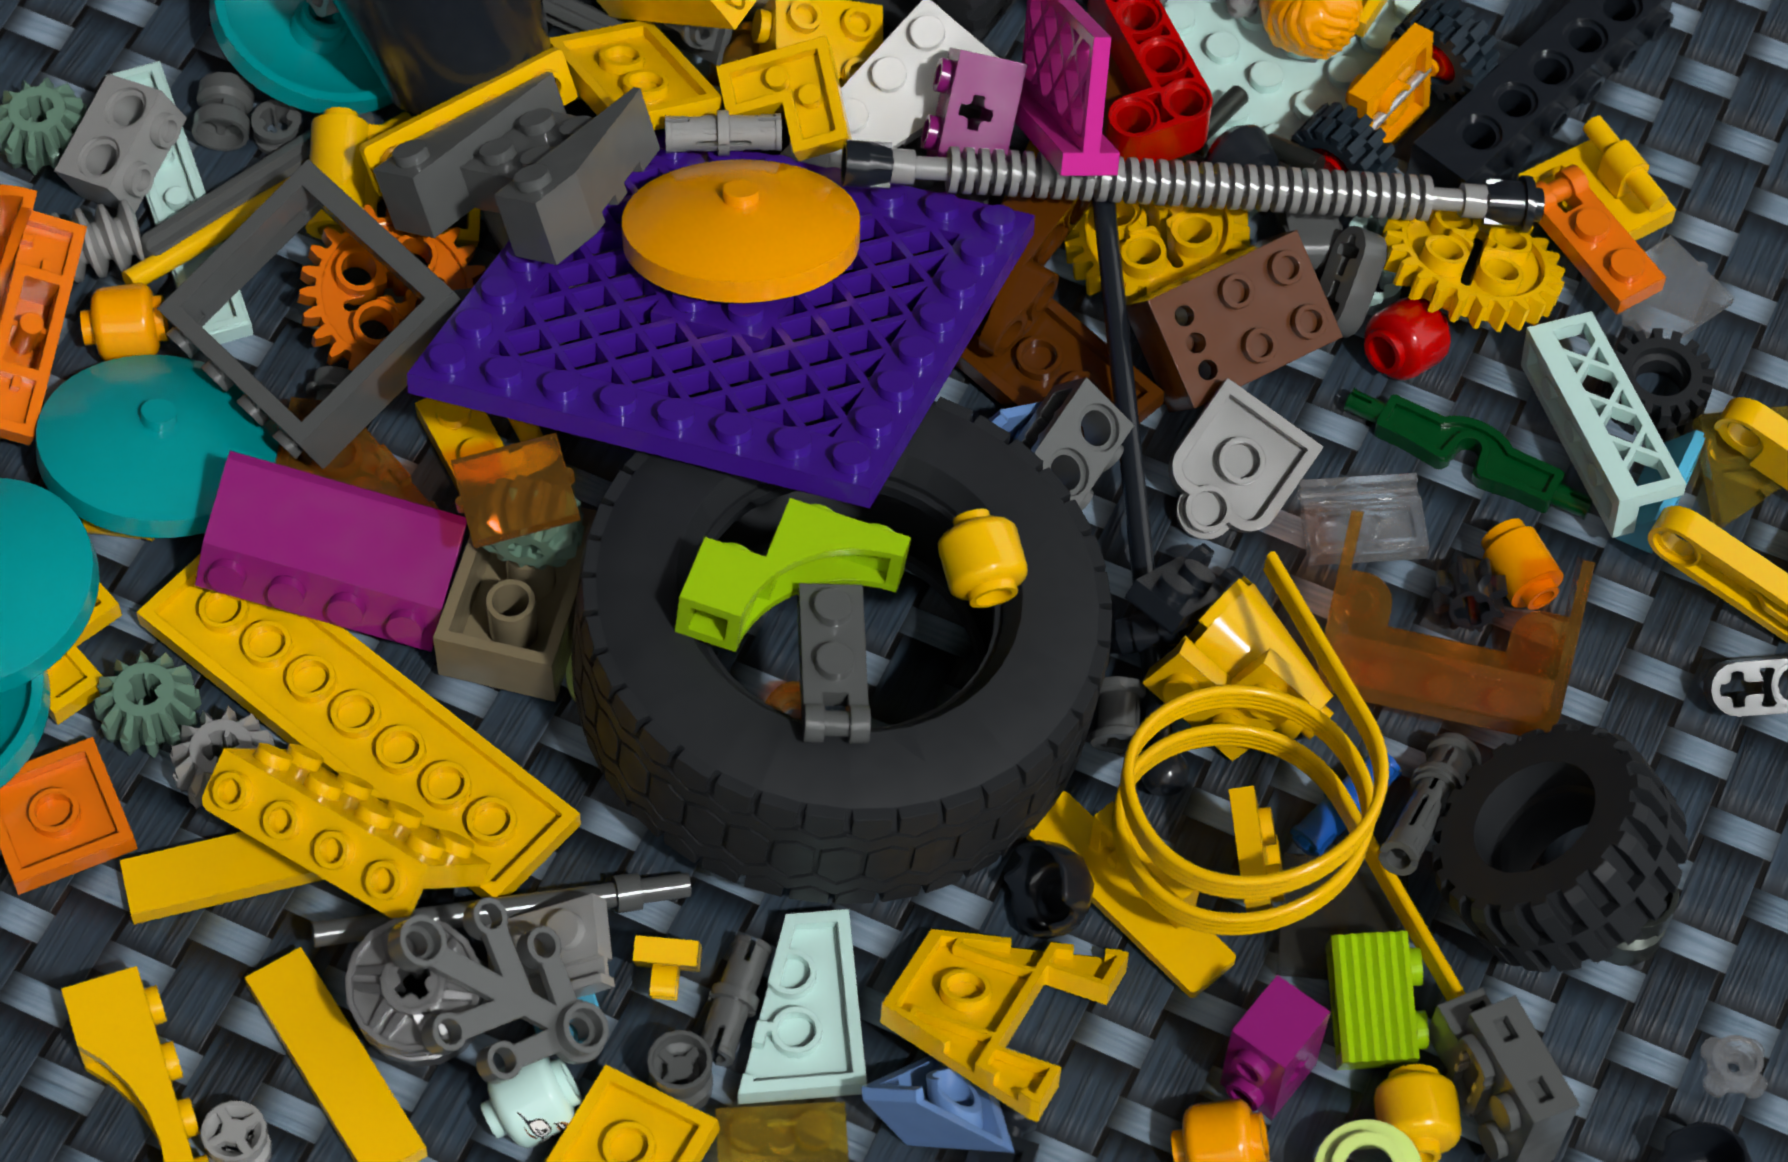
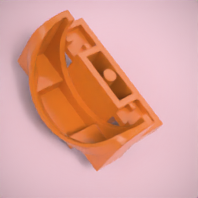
M0 184V438L30 446L35 436L37 421L42 409L87 226L33 211L38 192L36 190Z

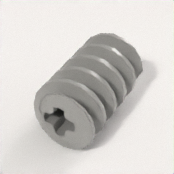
M126 199L119 200L116 218L110 216L103 204H97L94 222L90 223L80 208L73 209L71 222L87 226L74 278L76 283L84 281L87 264L92 266L99 278L107 277L109 261L111 259L114 260L121 272L131 267L133 255H137L140 261L145 259L136 214ZM56 212L50 213V216L60 218Z

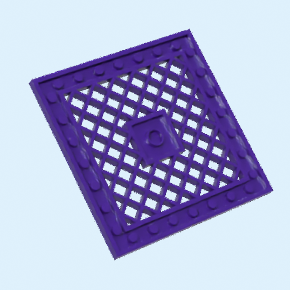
M655 130L660 150L643 172L632 171L624 182L627 194L619 205H609L608 203L602 211L605 223L596 235L558 265L515 256L509 240L407 373L408 393L870 508L1034 235L1035 215L1015 211L1004 205L984 204L958 198L954 194L947 192L936 193L902 184H890V189L842 187L841 168H826L798 162L785 155H769L752 150L730 151V156H718V151L666 153L665 131ZM764 160L801 167L816 172L837 183L852 197L858 207L860 214V241L873 237L876 239L860 243L856 258L845 270L854 269V272L839 275L819 288L800 295L773 301L728 303L680 295L644 278L631 266L624 254L622 223H617L622 222L623 210L630 198L641 187L661 175L686 166L711 161ZM609 250H614V251H612V252H608V253H604V254H600V255L593 256V254H597V253H601V252H605V251H609ZM927 250L931 251L929 253L913 256V254ZM888 260H893V261H894V262H890V263H886V264H882V265L875 266L876 263H880V262H884V261H888ZM629 272V274H626V275H622V276H618V277H614V278H610V279L608 278V277H611V276H615V275H619V274H623V273ZM590 282V284H586V285H582V286H578V287H574V288H570V289H569V287H571V286H575V285H579V284H583V283ZM908 282L911 283V285H907V286H903V287H899V288H895V289L892 288V286H896V285H900V284H904V283H908ZM869 292L873 293L872 295L854 299L853 297ZM645 295V297L627 302L624 301L626 299ZM829 302H833V303H834V304H832V305L825 306V307H821V308H817V309L814 307V306L826 304V303H829ZM602 305H605V306H606V307H603V308H599V309H595V310H591V311H587V312L584 311V310H586V309H590V308H594V307H598V306H602ZM562 315H566V316H567V317H563V318H559V319H555V320H551V321L544 322V320H546V319H550V318H554V317H558V316H562ZM886 315H889L891 317L875 322L871 321V319L883 317ZM651 321L649 324L640 325V323ZM851 325L852 327L836 332L832 331V329ZM619 328L622 329L621 331H617V332H613V333H609V334H605V335H600V334H599V333H603V332H607V331H611V330H615V329H619ZM812 335L813 337L798 342L792 341L793 339ZM582 339V341L560 346V343ZM673 342H677V343H678V344H676V345H672V346H668V347H664V348H660V349H657V348H656L657 346H661V345H665V344H669V343H673ZM867 348L869 350V352L861 353L858 355H849V353L864 350ZM542 349V351L519 356L520 353ZM634 352H637V353H638L637 355H633V356H629V357H625V358H621V359H616V358H615V357H618V356H622V355H626V354H630V353H634ZM733 355L734 357L732 359L713 363L712 361ZM825 359H829L831 361L815 366H810V363H814ZM595 362L598 363V365H594V366H590V367H586V368H582V369H578V370L575 369V367H579V366H583V365H587V364H591V363H595ZM694 366L693 369L681 371L678 373L672 372L673 370ZM790 369L791 371L773 377L769 375L771 373ZM650 376H653V377H654V379H650V380L643 381V382H639V383H635V384H633V383L631 382V381H634V380H638V379H642V378H646V377H650ZM748 379H750L751 381L750 383L742 384L735 387L729 386V384L745 381ZM843 383H847L848 385L846 387L838 388L831 391H828L827 389L828 387H832ZM706 390L711 391V393L696 396L693 398L689 397V395ZM807 393L808 397L800 398L793 401H788L786 399ZM763 404H767L769 406L751 412H748L746 410L748 408L756 407ZM821 418L826 420L825 422L810 426L804 424Z

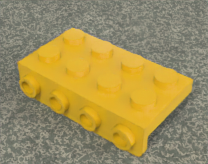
M259 743L256 749L224 748L202 795V804L207 811L392 919L409 917L423 889L481 886L491 865L488 861L472 853L474 844L470 840L448 830L441 829L439 833L421 824L424 816L416 809L397 801H389L388 804L371 795L374 787L370 783L346 772H339L338 775L321 766L324 760L321 755L298 744L291 743L287 749H279L266 743Z

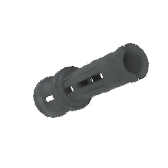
M1446 732L1437 735L1431 740L1425 753L1426 762L1420 764L1414 770L1410 779L1412 795L1400 813L1390 835L1379 850L1382 852L1379 855V861L1387 871L1395 875L1405 876L1412 874L1419 864L1418 861L1435 833L1438 818L1443 817L1444 813L1448 812L1446 809L1447 799L1454 788L1460 790L1465 782H1467L1465 774L1476 763L1481 765L1480 752L1469 738L1458 733ZM1449 749H1453V752L1449 760L1447 761L1444 758V756L1446 755Z

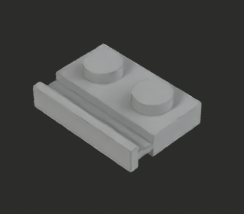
M592 893L508 918L507 928L515 948L519 937L536 927L546 926L557 933L561 941L560 956L577 998L615 987L614 978L609 976L608 961L612 960L605 898ZM488 924V925H485V926H486L487 928H490V927H491V924ZM534 938V950L539 956L544 957L545 950L542 942ZM487 952L489 970L495 972ZM521 962L532 992L549 1001L539 970L531 969Z

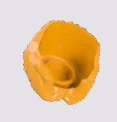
M1259 0L1261 19L1272 44L1276 48H1282L1287 52L1311 59L1327 60L1342 51L1343 47L1348 45L1351 38L1355 36L1356 30L1360 26V17L1363 11L1362 0Z

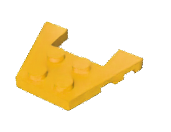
M931 929L883 1001L880 1023L1024 1117L1038 1122L1059 1087L1061 1066L1006 1048L1044 985L1107 1005L1126 973L1129 952L1105 948L1104 958L1073 954V944L1050 942L1045 951L1012 948V938Z

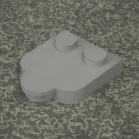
M1229 378L1225 379L1177 446L1169 461V478L1175 489L1181 493L1176 503V517L1180 527L1188 535L1199 540L1215 539L1226 533L1229 528L1239 533H1253L1265 528L1274 520L1324 446Z

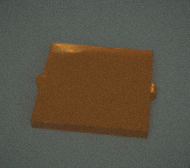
M556 433L451 460L460 494L455 500L458 512L465 513L474 549L581 520L571 486L575 482L574 471L572 468H566Z

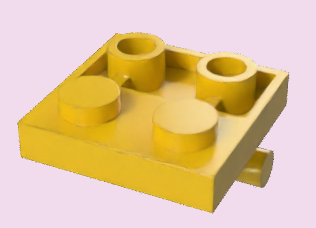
M1601 116L1591 118L1583 127L1584 133L1590 140L1518 174L1517 177L1518 180L1521 175H1528L1534 178L1535 183L1543 181L1547 184L1555 180L1556 172L1572 164L1578 166L1586 175L1589 188L1635 241L1672 223L1676 208L1668 200L1667 195L1648 174V163L1629 140H1620ZM1565 200L1557 204L1564 213L1572 210Z

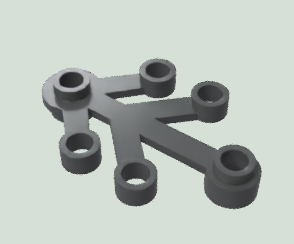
M485 897L470 904L465 909L463 925L471 937L483 940L495 972L448 948L443 927L430 916H412L395 925L389 934L388 954L398 967L408 972H419L427 968L489 1001L486 1004L460 1014L444 1012L427 1020L423 1025L421 1034L423 1044L427 1050L435 1055H447L462 1048L468 1038L521 1018L544 1031L514 1045L508 1041H498L484 1047L478 1053L476 1066L479 1075L486 1082L499 1084L510 1080L518 1075L521 1067L554 1054L564 1062L574 1065L583 1064L596 1058L601 1053L608 1039V1021L602 1010L596 1005L577 999L560 956L561 941L557 933L546 926L536 927L523 933L519 937L515 948L507 928L508 913L505 906L496 898ZM481 909L485 910L491 918L490 928L484 926L480 920ZM406 937L414 941L417 948L416 956L408 949ZM534 938L542 942L545 950L544 957L539 956L534 950ZM521 962L531 969L539 970L549 1001L532 992ZM440 1023L445 1025L450 1031L451 1040L449 1044L445 1043L439 1036L438 1029ZM569 1023L577 1030V1042L571 1035ZM495 1052L504 1059V1072H500L494 1065L493 1057Z

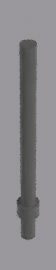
M688 872L640 878L638 873L612 876L610 883L497 897L496 899L505 906L508 918L592 893L605 898L607 908H615L616 913L643 910L644 903L691 897L692 889ZM478 900L414 908L409 917L427 915L435 920L449 924L454 929L464 928V911L470 904ZM481 909V922L483 925L491 924L489 914ZM383 913L312 922L314 947L363 941L370 931L391 921L392 918Z

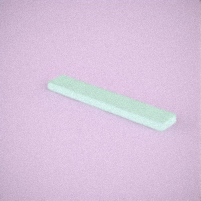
M160 61L111 74L161 90L175 105ZM183 126L177 142L170 148L158 170L152 188L145 195L155 227L206 195ZM223 242L170 271L176 289ZM240 290L203 326L219 344L254 335L252 323Z

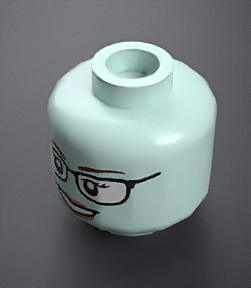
M546 1057L521 1067L518 1075L510 1080L499 1084L488 1083L490 1099L483 1102L481 1108L489 1127L498 1139L508 1134L518 1146L531 1148L565 1131L576 1113L575 1107L580 1105L583 1100L565 1062L559 1057L553 1060ZM505 1066L498 1070L504 1072Z

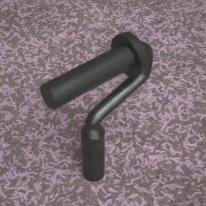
M1233 85L1212 105L1207 141L1248 102V94L1242 87ZM1267 134L1279 161L1292 167H1299L1301 171L1304 168H1313L1317 172L1318 169L1324 168L1326 160L1324 155L1277 134ZM1207 141L1201 149L1179 157L1178 160L1183 161V164L1187 160L1196 161L1199 166L1205 160L1204 156L1208 152Z

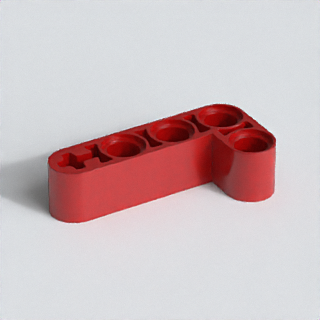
M1087 0L1089 15L1112 37L1110 54L1132 94L1114 101L1109 108L1106 138L1120 152L1124 162H1126L1128 157H1137L1139 164L1142 158H1152L1155 165L1157 159H1167L1170 161L1201 149L1207 141L1213 97L1160 0Z

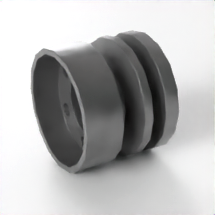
M410 917L394 918L370 931L353 951L345 975L347 1005L368 1043L388 1060L411 1067L440 1065L463 1053L477 1035L468 1038L462 1048L447 1055L439 1056L428 1051L423 1044L421 1034L425 1022L441 1013L453 1012L460 1014L486 1004L488 1001L427 968L419 972H408L398 967L388 954V937L395 925ZM438 921L445 931L447 947L480 964L468 940L449 924ZM406 937L408 949L416 956L417 948L414 941ZM411 974L418 981L429 976L425 981L428 994L420 1000L412 993L401 998L406 992L402 981ZM440 1023L438 1029L439 1036L445 1043L449 1044L451 1040L450 1031L445 1025Z

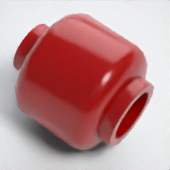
M1408 296L1376 312L1367 322L1364 334L1365 354L1369 362L1379 372L1386 374L1390 378L1402 381L1417 377L1440 363L1448 354L1451 344L1450 328L1443 312L1439 309L1431 313L1427 311L1430 301L1425 298L1411 300Z

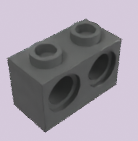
M1085 377L1054 385L1017 439L1043 460V470L1048 467L1051 468L1054 474L1070 491V501L1075 499L1081 510H1083L1092 500L1094 492L1091 488L1102 472L1111 468L1122 456L1124 447L1121 444L1134 427V424ZM1081 425H1082V427H1083V429H1084V435H1085V437H1083V435H1082Z

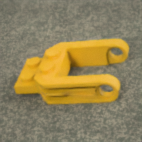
M1745 397L1731 399L1716 421L1714 429L1718 431L1721 438L1728 445L1751 460L1750 466L1788 490V420L1756 400ZM1668 506L1664 508L1648 533V543L1652 550L1663 560L1788 643V573L1699 513L1682 506ZM1676 535H1678V536L1684 538V539L1687 540V541H1684V540L1680 539V538L1677 537Z

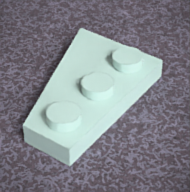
M849 909L785 915L768 979V988L762 1011L754 1031L746 1071L743 1073L738 1091V1104L862 1094L861 1087L867 1085Z

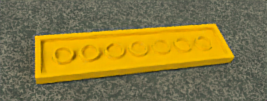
M201 553L136 612L139 624L287 743L304 746L324 758L322 767L336 775L339 772H346L367 781L374 787L371 795L387 804L389 801H397L416 809L424 816L421 824L437 833L441 829L448 830L470 840L474 844L472 853L491 863L481 886L469 887L481 898L510 896L581 825L580 813L343 627L195 586Z

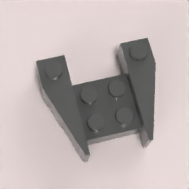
M545 72L414 140L398 145L393 150L392 156L373 169L395 230L436 238L472 209L487 210L500 213L515 256L558 265L598 233L605 223L602 211L608 203L609 205H619L627 194L624 184L632 171L643 172L658 153L660 147L640 88H632L594 118L590 116L566 114L553 73Z

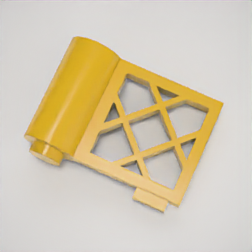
M328 108L324 111L323 115L317 116L312 120L310 161L360 207L364 209V206L369 204L377 215V203L383 197L374 190L359 147L362 143L395 126L368 124L364 119L358 117V113L350 108ZM474 208L467 213V227L460 230L455 245L467 246L474 244L475 247L478 246L481 209ZM322 209L306 224L307 233L321 240L323 230L326 227H330L342 234L341 226ZM447 228L445 231L442 232V234L446 233L452 228Z

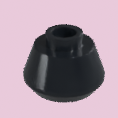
M1252 124L1234 126L1223 132L1210 146L1204 160L1205 162H1211L1213 168L1216 162L1226 163L1228 168L1231 163L1241 164L1242 168L1246 164H1254L1257 170L1260 165H1269L1272 170L1275 166H1278V158L1267 133L1260 126Z

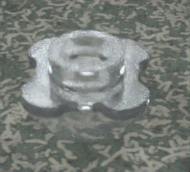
M1730 1035L1722 1039L1710 1037L1705 1040L1701 1046L1700 1054L1707 1061L1708 1074L1703 1080V1087L1706 1092L1717 1098L1723 1097L1726 1093H1743L1750 1099L1762 1096L1767 1088V1080L1761 1075L1765 1053L1763 1046L1755 1039L1740 1035ZM1734 1063L1738 1065L1739 1071H1730L1728 1064Z

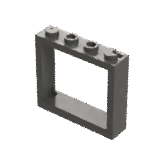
M307 159L157 309L174 325L166 335L190 358L200 351L208 359L201 368L225 392L233 385L237 386L244 394L236 402L261 427L271 419L280 428L272 437L291 456L296 459L304 451L324 469L408 385V371L462 301L448 285ZM322 209L421 299L422 302L301 422L222 347L203 326Z

